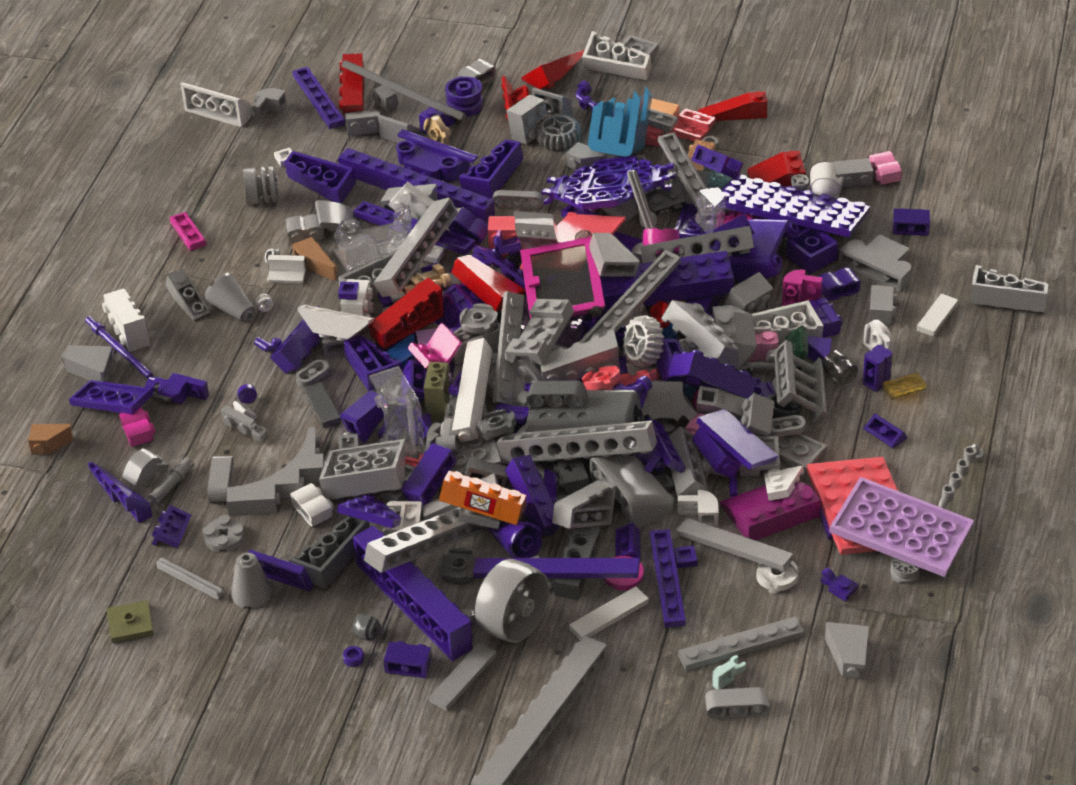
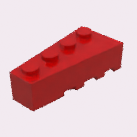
M427 277L374 319L373 323L369 325L370 337L385 349L443 317L442 288Z

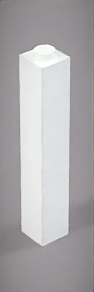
M484 338L467 342L452 428L453 433L458 436L460 442L478 439L479 437L477 422L479 419H482L493 351Z

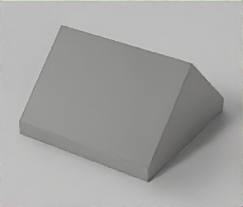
M382 115L378 116L381 138L399 143L406 141L397 136L402 129L418 135L422 132L421 129Z

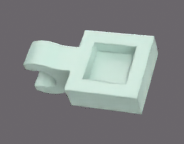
M738 656L731 657L730 662L728 661L724 665L718 666L713 671L712 686L716 689H722L734 681L736 674L745 671L746 663L737 664Z

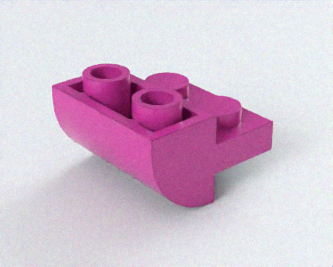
M795 270L788 273L783 279L782 307L808 300L816 301L821 298L823 278L806 275V270Z

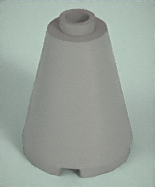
M230 273L218 276L214 279L216 283L212 287L209 285L207 288L205 299L211 305L241 321H248L254 316L255 309L236 278Z
M243 553L236 559L231 597L234 604L240 608L246 606L251 607V609H257L270 601L272 586L257 557L252 553Z

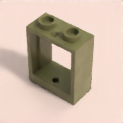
M429 362L424 396L426 414L430 413L431 422H444L447 404H449L450 400L448 391L450 387L448 363Z

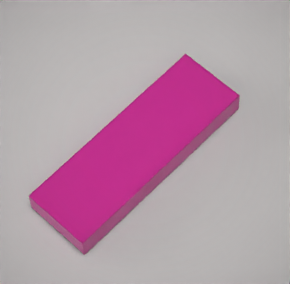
M186 212L169 217L171 224L190 251L207 246L206 240Z

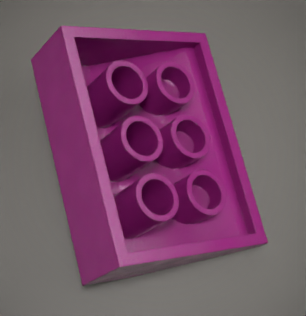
M799 481L794 483L795 488L789 497L769 501L766 485L720 501V506L743 537L756 541L820 517L821 500L810 486Z

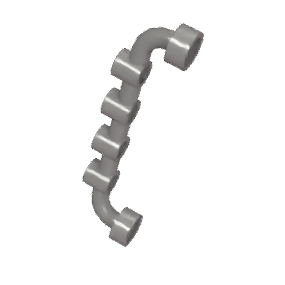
M973 444L964 449L963 459L957 461L956 472L950 474L949 485H944L942 488V498L939 501L938 507L945 509L948 502L954 499V491L961 487L962 477L968 474L970 463H980L983 460L984 451L978 444Z

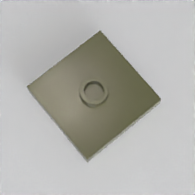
M148 600L106 608L112 643L154 635Z

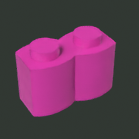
M142 407L134 414H119L122 427L131 447L154 440L153 434H156L154 425L149 423V414L147 411H143Z

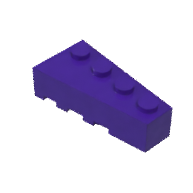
M506 139L491 150L490 155L480 159L481 163L477 166H471L466 175L461 174L459 176L461 188L492 199L494 192L502 188L524 159L521 142Z
M292 151L284 162L287 177L332 202L342 204L356 184L352 167Z

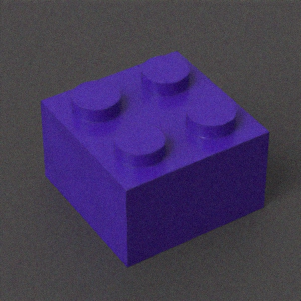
M807 228L799 232L796 237L786 239V257L809 274L837 260L838 242L823 231Z

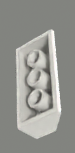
M182 82L180 84L184 108L187 112L243 127L252 117L250 102Z

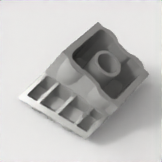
M514 211L515 230L523 250L560 243L553 214Z
M651 381L652 389L647 392L642 408L643 416L648 414L654 420L656 418H674L678 421L684 415L691 421L698 414L691 400L683 393V382Z

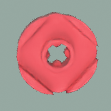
M603 366L598 368L599 372L593 374V371H590L582 377L586 390H612L614 388L613 385L622 380L617 366Z

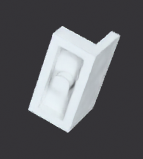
M269 255L268 283L302 284L304 282L306 273L305 256Z

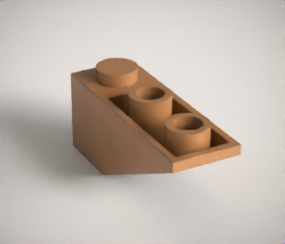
M312 237L292 244L294 256H305L306 270L333 281L337 280L336 273L338 268L336 263L330 260L327 252L324 253L320 244L316 243Z

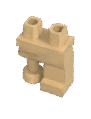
M440 264L432 265V271L422 274L419 272L414 273L401 291V294L404 293L406 295L427 277L440 287L443 286L444 289L452 286L451 278L448 273L445 274L444 267Z

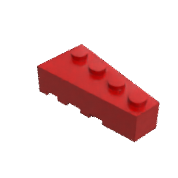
M362 53L343 54L342 61L339 62L340 71H342V74H339L340 84H342V87H339V95L342 97V100H339V109L343 110V116L346 113L364 111L365 77L341 66L343 61L346 60L364 68Z

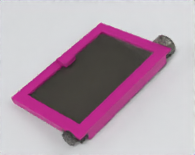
M578 231L575 234V240L520 250L529 311L537 299L569 300L574 309L572 316L591 313L593 317H599L602 315V311L606 310L600 275L589 249L592 238L590 231Z

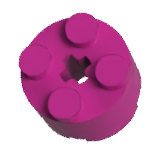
M658 228L643 230V246L679 239L678 229L664 228V230H658ZM679 247L674 249V254L679 256ZM657 251L656 258H658L663 253V251Z

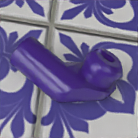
M257 337L254 341V345L265 352L276 351L282 344V340L279 338H273L272 342H267Z

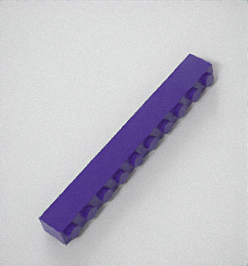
M347 148L338 157L339 164L354 169L355 179L384 190L403 187L407 181L413 186L437 184L438 200L451 198L456 208L464 207L473 213L476 218L483 220L487 224L489 216H495L494 200L350 148Z

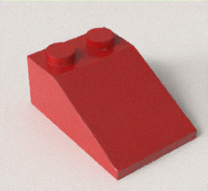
M798 150L781 152L748 168L747 174L750 179H762L763 182L779 183L780 186L788 187L792 186L791 179L793 176L798 174L806 175L800 151Z

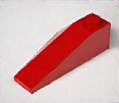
M585 49L540 65L522 76L521 79L537 89L545 87L550 89L556 86L555 82L559 81L581 59Z
M748 92L698 109V112L715 117L716 121L767 118L768 101L766 92Z

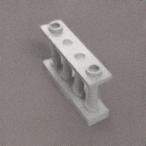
M785 340L774 351L777 404L784 407L789 402L794 401L811 411V422L815 424L827 412L822 359L818 358L813 364L793 355L792 343ZM793 363L807 370L808 375L794 368ZM794 377L806 382L809 388L795 381ZM795 390L808 396L810 398V401L797 395Z

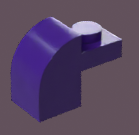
M656 445L649 453L641 454L637 452L635 454L637 458L647 464L644 470L648 473L655 470L660 474L666 467Z

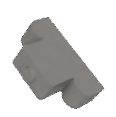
M878 235L867 246L861 240L854 239L840 249L839 264L847 268H851L886 286H893L894 290L899 292L910 283L911 265L908 263L909 248Z

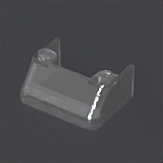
M398 366L369 375L372 384L377 390V396H375L376 405L378 408L381 407L384 412L386 433L382 434V438H379L381 428L375 429L379 442L405 439V456L419 458L420 454L425 453L421 406L401 369Z

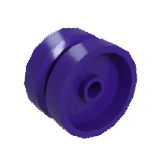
M460 76L453 78L446 84L447 106L465 113L466 117L476 115L482 110V84L479 80L469 76Z

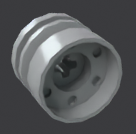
M268 166L269 174H265V168L261 167V175H257L255 168L243 169L247 205L259 204L260 196H263L265 203H268V195L272 196L273 203L277 202L279 192L278 181L273 166Z

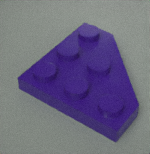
M364 494L362 497H355L353 500H347L338 505V513L385 527L395 528L400 526L401 517L382 501L375 500V497L372 495Z

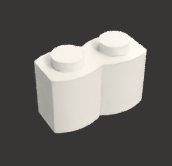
M310 483L290 493L292 505L311 527L333 517V504L323 496L319 487H315Z

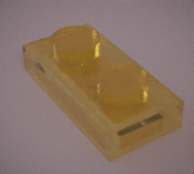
M918 372L883 382V389L891 400L926 390L927 386Z

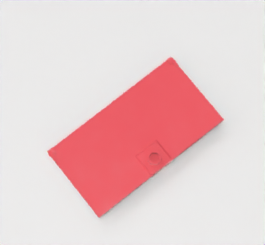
M570 212L557 225L560 242L590 237L593 233H611L613 235L626 221V217L584 215ZM585 245L530 256L532 270L580 273L588 264Z

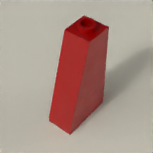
M471 255L459 257L454 262L451 273L487 305L492 306L495 312L502 310L505 292L509 291L525 295L526 290Z

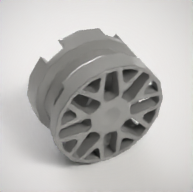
M893 557L890 570L891 578L899 584L900 582L905 583V585L912 584L919 578L920 567Z

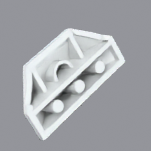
M310 305L298 307V312L312 332L319 333V336L324 338L334 336L339 341L355 337L373 323L375 319Z

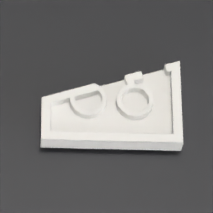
M803 465L782 470L771 469L764 473L769 501L790 496L795 488L794 483L799 482V476L804 474Z

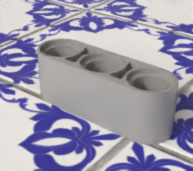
M233 456L212 457L207 489L208 502H227V488L232 486Z
M764 688L711 690L705 695L707 715L712 719L762 717L770 712L768 692Z

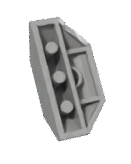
M733 305L713 307L714 323L724 330V334L734 341L733 344L739 349L730 365H733L735 369H740L757 349L752 314Z

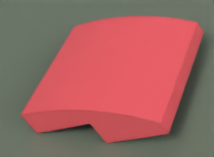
M684 109L678 115V124L669 134L675 132L677 137L693 142L696 139L702 141L713 127L716 118Z

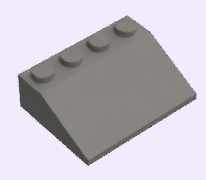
M405 439L331 450L319 478L324 497L326 499L339 500L342 497H358L361 494H377L381 491H396L402 488L405 479Z

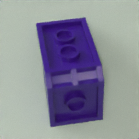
M454 284L445 291L443 296L444 316L434 322L438 326L441 323L445 324L449 329L461 326L460 314L465 308L468 307L469 310L475 304L486 303L466 285Z

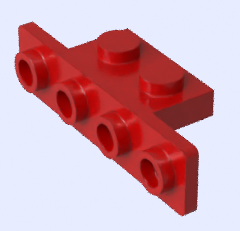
M505 76L502 77L501 88L504 91L502 96L505 101L504 108L507 111L527 97L529 89L524 85L513 91V87Z

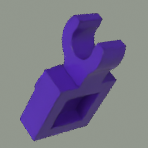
M827 567L821 572L824 576L820 581L829 586L828 592L845 602L858 589L857 583L842 574L837 578L834 572Z

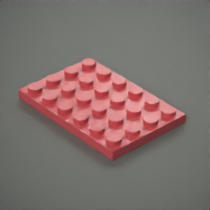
M883 457L807 464L806 471L816 495L821 500L820 506L829 528L860 477L898 491ZM832 533L840 555L876 551Z

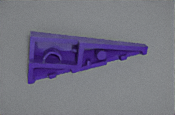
M88 463L90 471L112 501H120L127 512H131L138 523L153 517L150 502L96 463Z

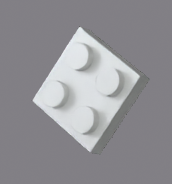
M407 181L388 206L399 214L420 220L433 200Z

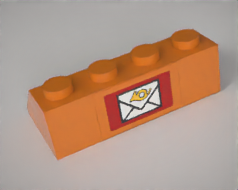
M449 471L444 478L439 501L517 525L526 508L527 495L521 494L517 490L502 488L498 484H489L478 478H470L459 472Z

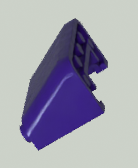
M780 219L748 220L755 232L752 235L754 248H751L749 253L739 254V251L731 252L732 256H728L732 272L740 283L758 272L765 279L779 274L782 267V259L776 254V249L781 239L787 236L790 238L797 236L800 229L795 222Z

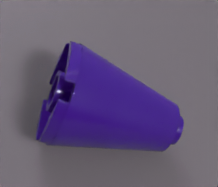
M500 520L498 529L489 527V532L512 558L535 557L542 546L543 541L540 540L541 534L543 535L542 530L533 523L519 520L517 525Z

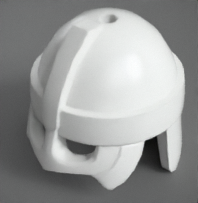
M818 163L810 171V190L819 196L821 194H828L833 198H838L844 177L838 178L835 176V165L833 163Z

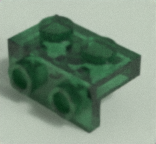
M801 325L785 337L787 341L792 343L793 355L800 359L808 355L807 328Z

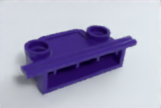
M404 129L397 135L399 138L406 140L396 145L398 162L404 165L406 169L440 181H453L457 179L461 174H465L469 170L470 163H474L478 159V156Z

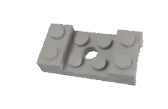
M537 299L529 311L532 318L520 338H513L505 350L510 363H514L517 356H529L538 364L543 365L574 313L569 300Z

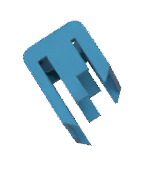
M645 87L644 97L642 95L639 96L634 90L633 99L628 98L627 106L626 103L616 102L615 104L616 98L614 97L605 103L601 101L593 107L588 146L591 150L627 157L644 149L652 102V94L647 87Z

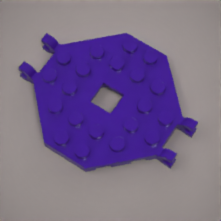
M634 155L599 159L589 168L584 166L575 170V174H572L570 177L567 175L560 178L548 177L547 183H553L555 186L549 189H542L541 193L542 195L549 196V198L544 199V205L550 204L553 199H557L582 210L589 209L593 211L603 207L611 209L635 198L627 172L631 170L637 171L644 193L657 187H661L666 191L672 190V184H665L664 181L676 178V172H669V169H674V163L653 166L651 161L645 159L639 161L637 156Z

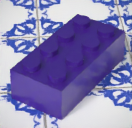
M693 350L690 353L682 352L681 354L673 355L667 376L669 378L683 382V384L698 390L700 386L717 388L748 399L754 392L757 379L751 377L749 372L735 370L733 365L721 364L719 359L705 357L703 352Z

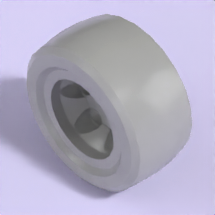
M515 559L503 560L488 573L477 594L475 617L478 626L493 637L507 642L517 643L527 638L539 624L547 607L549 581L546 575L530 564Z

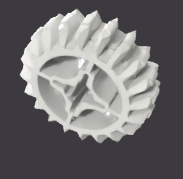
M634 317V320H630V324L626 325L627 330L624 331V345L622 346L625 348L624 354L627 355L626 360L630 364L642 368L649 367L657 362V359L660 358V352H663V329L660 328V323L652 317Z

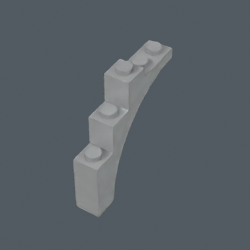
M308 427L307 436L301 450L284 468L260 481L227 488L229 516L277 513V504H281L280 498H291L290 493L304 487L307 482H319L326 461H324L320 448H317V446H321L320 434H316V427Z

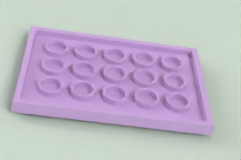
M860 477L832 522L829 532L945 577L972 529L974 520Z

